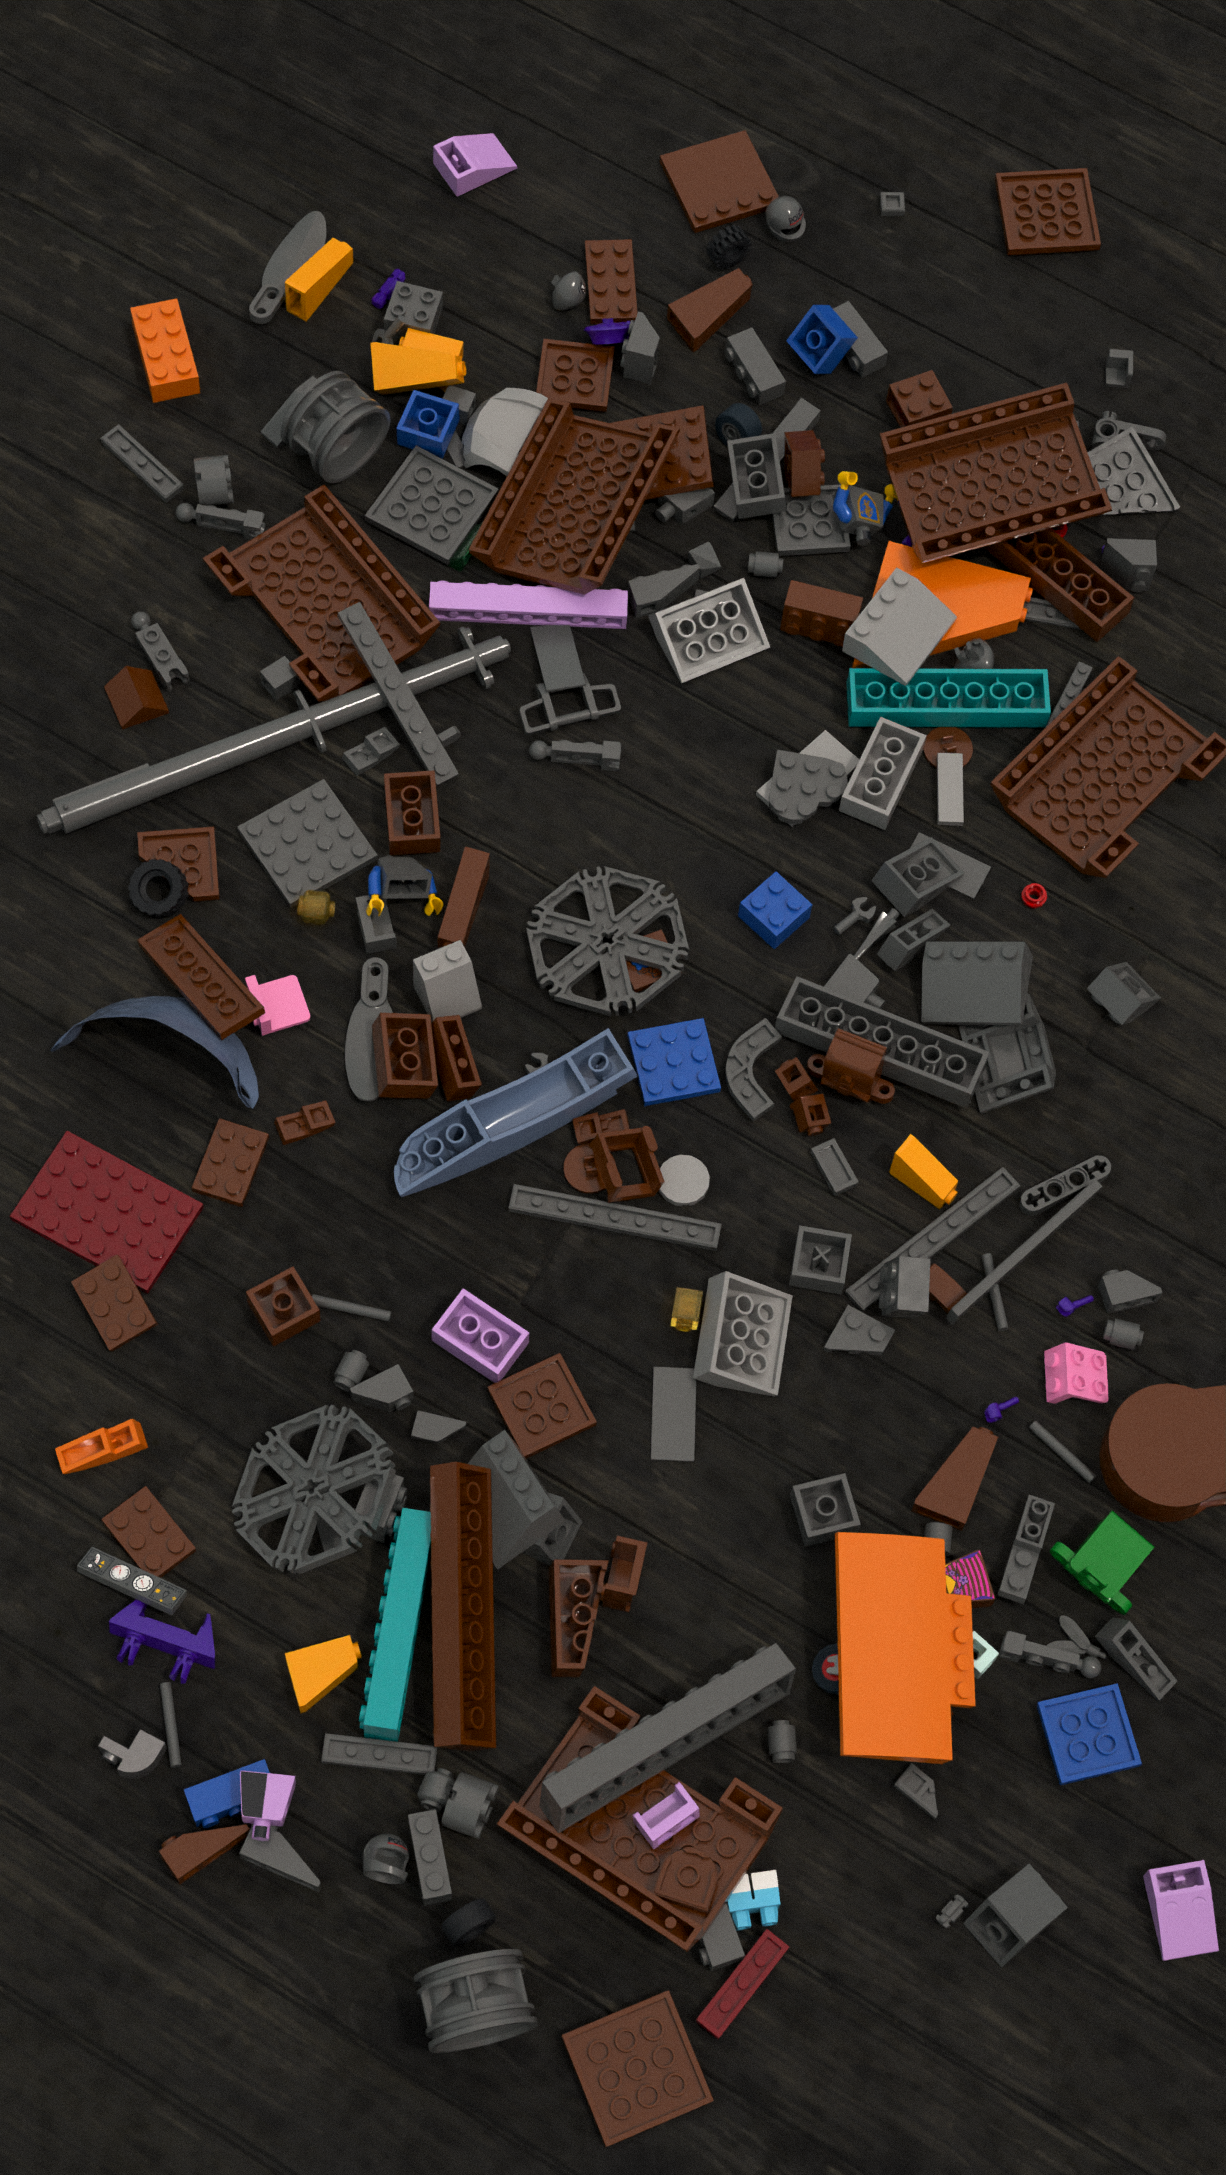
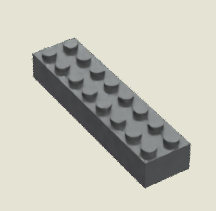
M796 976L777 1016L775 1027L780 1035L826 1053L838 1028L885 1046L887 1050L881 1075L964 1108H968L986 1068L990 1053Z

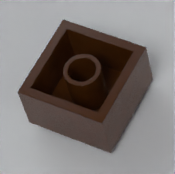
M813 430L784 432V478L791 496L820 495L821 486L825 484L824 471H821V463H825L824 448H821L820 439L816 438Z
M294 1266L246 1291L247 1303L273 1347L321 1321L320 1310Z

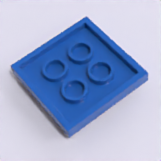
M704 1018L628 1032V1041L644 1106L721 1091Z
M1118 1683L1040 1701L1036 1704L1060 1785L1141 1766L1142 1762Z

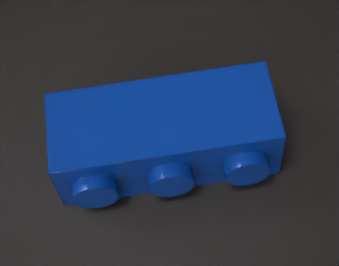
M265 1759L184 1789L196 1827L203 1826V1828H209L218 1824L220 1818L230 1815V1818L242 1815L240 1771L270 1773Z

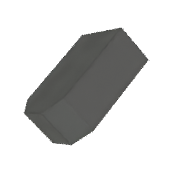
M452 726L438 734L437 737L443 747H446L458 740L461 732L456 726Z

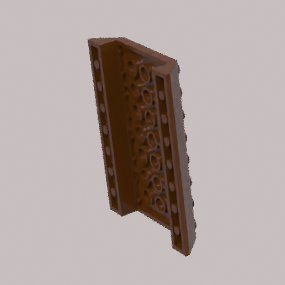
M1067 383L880 433L886 469L914 552L922 563L1112 511L1105 488L1100 489L1074 417L1075 403Z
M548 398L475 536L469 552L500 574L584 595L602 586L680 429L657 423L653 432L650 433L580 417L573 414L569 402Z

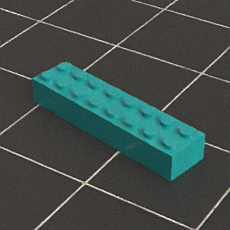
M849 668L846 683L849 727H876L880 717L905 727H1046L1051 714L1047 669H919L905 686L874 668Z
M402 1508L401 1516L395 1517L393 1532L394 1540L397 1541L396 1543L391 1542L389 1550V1567H392V1569H386L384 1593H387V1596H381L379 1620H382V1623H376L374 1634V1647H377V1651H371L369 1667L372 1678H366L364 1689L365 1701L368 1702L367 1705L361 1706L359 1717L360 1728L364 1729L365 1738L398 1742L431 1557V1512Z

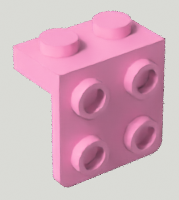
M255 975L245 978L247 989L265 1009V1014L253 1021L254 1026L259 1025L262 1036L306 1023L310 1020V1013L296 976L290 975L258 985Z
M1066 1342L1044 1351L1047 1402L1056 1404L1071 1397L1100 1404L1108 1402L1107 1361L1104 1352Z

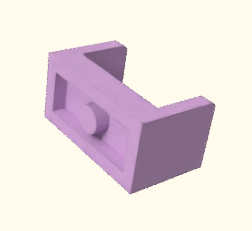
M680 1782L674 1785L675 1792L642 1815L638 1812L633 1814L634 1824L653 1850L700 1817L699 1807Z

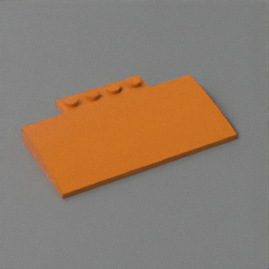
M835 1533L840 1755L944 1764L951 1761V1707L972 1708L975 1706L971 1596L946 1593L944 1539L874 1533Z

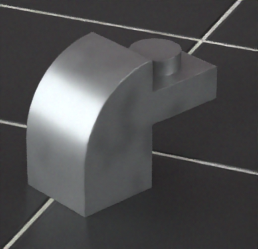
M141 1729L129 1749L105 1736L98 1745L100 1752L103 1753L101 1757L114 1765L120 1762L117 1768L119 1776L129 1779L141 1778L151 1773L167 1750L165 1742Z

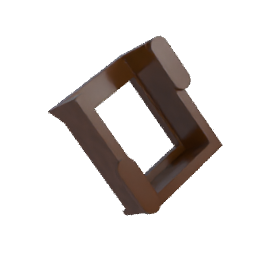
M644 1126L642 1128L598 1133L589 1145V1149L592 1148L608 1192V1203L653 1197L665 1181L654 1155L658 1146L650 1127ZM632 1149L645 1183L622 1186L621 1177L610 1152Z
M617 1536L611 1551L613 1561L608 1583L603 1584L600 1600L603 1601V1607L625 1612L630 1611L632 1598L637 1593L648 1542Z

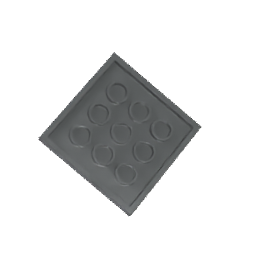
M415 446L365 514V521L449 565L494 502L499 489L434 454Z
M324 779L237 826L239 834L290 908L378 860V855Z

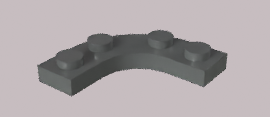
M766 1018L736 1040L729 1052L726 1063L725 1075L728 1089L737 1104L753 1122L774 1107L773 1101L757 1084L752 1069L754 1062L782 1039V1036Z

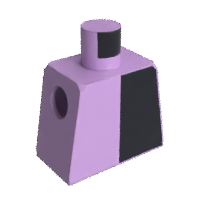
M240 1771L242 1820L244 1823L253 1824L252 1839L268 1841L270 1826L284 1825L296 1785L295 1776Z

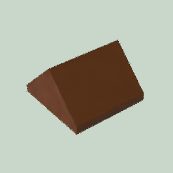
M125 666L104 686L122 730L169 714L167 705L151 670Z

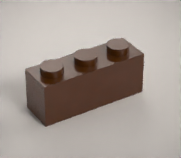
M460 1015L436 1017L431 1023L435 1062L447 1101L469 1099L482 1084Z

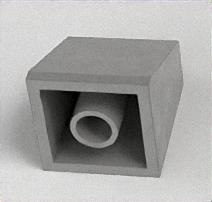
M461 940L413 959V986L427 1014H430L431 1022L436 1017L460 1015V1018L482 1009L472 961Z

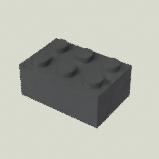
M776 433L728 440L738 518L786 512Z

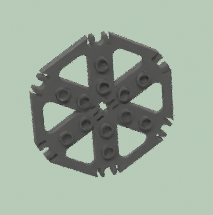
M604 866L605 876L602 875V869L596 867L597 875L591 877L588 875L587 869H584V880L581 879L580 872L578 871L535 905V910L531 912L533 918L539 919L538 922L528 921V928H526L537 982H540L542 989L547 985L554 986L549 990V996L551 998L554 997V1001L611 1016L610 1007H613L615 1016H619L618 1008L622 1005L628 1008L629 1013H632V1002H634L636 1011H638L681 976V972L684 971V964L678 963L677 960H688L689 947L677 898L674 900L673 893L666 897L662 896L661 894L666 891L664 884L660 885V881L606 866ZM620 884L641 890L643 895L615 916L610 887ZM580 892L584 895L590 921L554 912V908L572 893ZM660 916H667L672 923L675 942L670 944L637 934ZM612 937V944L608 942L603 944V938L609 939ZM545 939H552L577 946V948L552 968H547L544 964L540 944ZM626 960L659 969L662 972V976L644 992L636 993L632 990ZM600 965L606 997L601 1001H595L573 994L571 991L572 987Z
M325 1405L272 1427L277 1433L276 1436L269 1431L265 1433L269 1437V1442L266 1445H262L257 1441L256 1447L261 1451L260 1453L254 1448L251 1450L232 1504L234 1508L232 1513L237 1517H243L241 1520L234 1522V1526L238 1528L236 1531L276 1571L278 1569L280 1572H284L285 1566L289 1563L287 1570L292 1574H301L354 1553L356 1550L351 1546V1543L361 1548L363 1545L359 1542V1536L363 1533L370 1537L373 1535L367 1526L370 1525L375 1531L377 1529L396 1472L393 1469L396 1467L395 1463L391 1460L385 1461L388 1456L393 1455V1451L350 1408L348 1409L343 1406L341 1413L337 1415L338 1408L334 1405L330 1407ZM319 1425L308 1461L306 1462L290 1446V1439L299 1432ZM357 1430L371 1443L372 1448L338 1463L349 1432ZM265 1466H271L287 1482L285 1485L252 1497L260 1471ZM376 1480L379 1486L371 1510L365 1515H360L339 1495ZM316 1484L317 1487L314 1488V1493H310L309 1491L313 1488L312 1485ZM289 1515L277 1550H272L259 1537V1529L266 1523ZM319 1516H321L341 1536V1541L335 1548L315 1556H309L308 1548Z

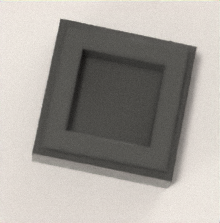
M904 192L880 193L881 216H904Z

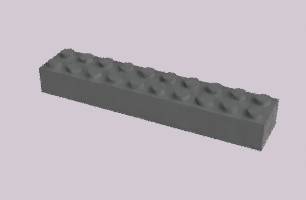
M777 1643L768 1648L767 1646L760 1648L750 1659L736 1662L730 1671L723 1675L721 1673L714 1675L703 1687H695L688 1691L681 1700L667 1703L661 1712L656 1715L645 1716L634 1728L620 1731L612 1741L607 1744H598L587 1756L583 1758L577 1757L560 1772L553 1771L548 1774L542 1782L539 1807L558 1833L562 1832L788 1696L791 1691L796 1668Z

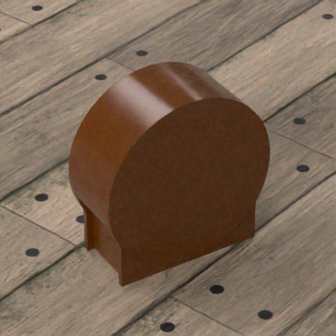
M1157 1384L1135 1392L1121 1404L1111 1420L1100 1446V1468L1103 1479L1112 1495L1121 1505L1142 1518L1158 1522L1182 1521L1199 1514L1206 1508L1226 1505V1385L1193 1389L1179 1384Z

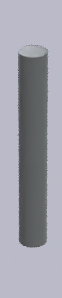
M991 1253L981 1256L986 1277L995 1269ZM997 1284L989 1293L998 1331H1005L1009 1328L999 1284Z
M315 1294L312 1295L313 1300L319 1307L388 1322L391 1318L392 1311Z
M1037 1421L1031 1424L1029 1429L1088 1483L1096 1477V1474Z
M164 1682L160 1684L168 1753L170 1767L176 1768L182 1766L172 1687L171 1682Z

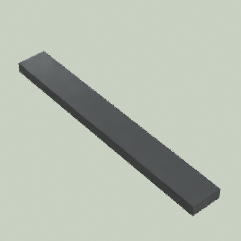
M1002 1167L846 1289L845 1294L861 1312H864L878 1301L880 1293H883L880 1270L884 1263L898 1256L931 1259L1020 1188L1019 1183Z
M1093 1180L954 1305L947 1314L946 1319L952 1325L1093 1199L1102 1188V1185L1097 1180Z
M517 1184L513 1185L509 1204V1212L712 1251L717 1250L721 1229L720 1223Z

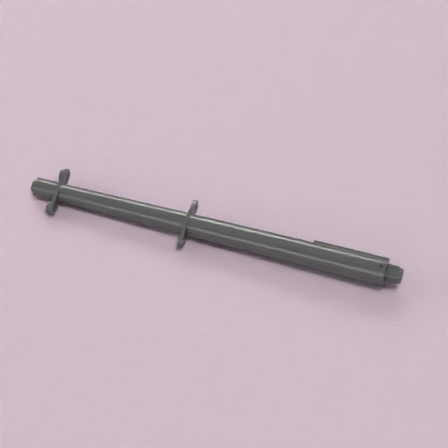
M461 627L457 631L464 650L402 672L401 674L414 696L472 672L476 673L481 685L486 690L494 684V678L490 670L486 671L485 667L509 658L508 653L511 652V648L506 638L503 639L499 635L473 645L474 638L471 630ZM376 683L310 707L298 689L293 693L299 711L149 766L147 763L53 799V807L45 809L36 815L39 827L43 834H51L61 829L67 834L310 737L313 738L320 753L326 751V745L321 733L389 705Z

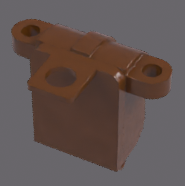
M838 1028L826 1056L815 1054L808 1059V1073L813 1077L821 1079L820 1084L835 1089L842 1095L852 1096L868 1103L870 1100L881 1104L891 1102L894 1097L895 1088L893 1084L880 1078L887 1050L885 1046ZM814 1064H820L822 1067L816 1068ZM886 1090L888 1094H882L880 1091Z

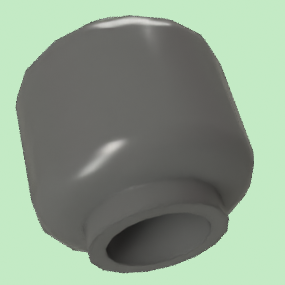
M438 1768L437 1771H429L425 1774L417 1792V1796L421 1801L420 1805L428 1811L436 1809L437 1813L445 1810L447 1801L451 1798L454 1791L452 1790L455 1784L453 1773L446 1769Z

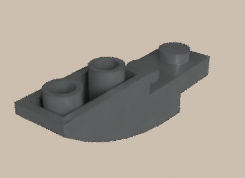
M1032 1495L1028 1496L1004 1569L998 1596L1024 1604L1055 1503Z

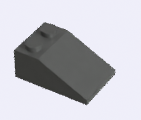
M930 837L884 862L871 881L896 909L906 917L921 909L965 873L938 843Z

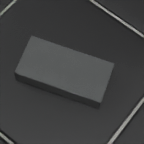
M835 1138L811 1148L810 1153L834 1196L858 1186L859 1181Z

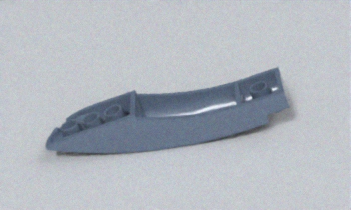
M609 1028L542 1068L471 1100L465 1099L415 1130L401 1146L397 1165L394 1167L395 1184L400 1196L404 1197L422 1191L502 1158L573 1121L572 1119L580 1117L618 1094L616 1089L636 1078L637 1074Z

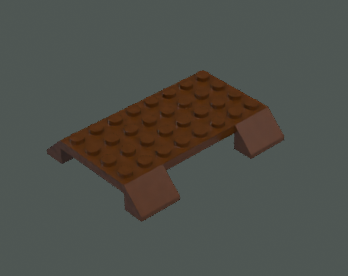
M324 484L304 496L305 507L230 553L222 546L203 558L204 563L231 595L254 596L300 652L301 656L290 662L289 666L317 701H326L359 689L373 680L337 616L338 612L360 602L396 665L421 650L440 626V621Z
M1119 656L990 783L1004 810L1079 872L1107 878L1139 845L1136 840L1124 831L1177 778L1202 781L1226 757L1225 739L1216 732L1208 739L1136 683L1134 680L1137 670Z
M594 1686L578 1708L580 1716L518 1803L513 1801L498 1821L497 1826L688 1952L705 1935L767 1843L783 1808L736 1777L720 1798V1806H718L663 1770L558 1833L539 1807L544 1778L553 1771L560 1772L565 1769L573 1759L587 1756L598 1744H607L612 1741L620 1731L634 1728L641 1719L639 1714ZM680 1782L699 1807L700 1817L653 1850L634 1824L633 1814L638 1812L642 1815L675 1792L674 1785ZM685 1847H694L706 1852L713 1860L717 1869L718 1880L708 1914L663 1900L653 1894L664 1860L675 1851Z

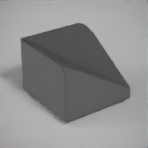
M706 542L689 551L688 562L690 565L699 564L700 579L721 569L719 560L710 542Z

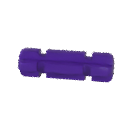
M395 269L392 272L391 277H388L378 290L379 293L372 297L373 306L378 309L383 308L387 303L386 301L391 298L396 282H404L405 273L403 271Z

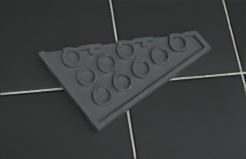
M1133 426L1088 452L1100 489L1105 488L1112 507L1111 512L1097 516L1172 512L1180 508Z

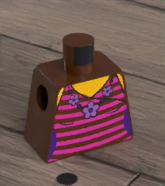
M980 1550L945 1564L946 1593L971 1596L972 1608L992 1606L995 1596Z

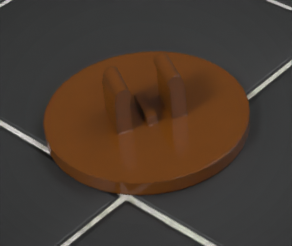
M938 727L926 736L923 753L926 760L936 769L937 753H962L963 767H965L972 757L973 745L969 736L964 731L956 727Z
M590 1143L579 1145L568 1153L564 1161L563 1170L564 1176L571 1187L582 1193L593 1194L605 1190L606 1186L592 1148L589 1149Z

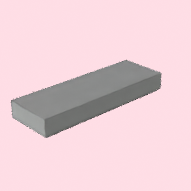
M937 753V825L963 826V754Z

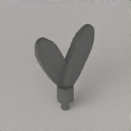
M1064 1615L1060 1616V1627L1071 1641H1053L1047 1646L1079 1655L1087 1654L1095 1658L1097 1656L1103 1659L1106 1658V1654L1100 1651L1101 1648L1090 1644L1087 1636L1073 1619Z

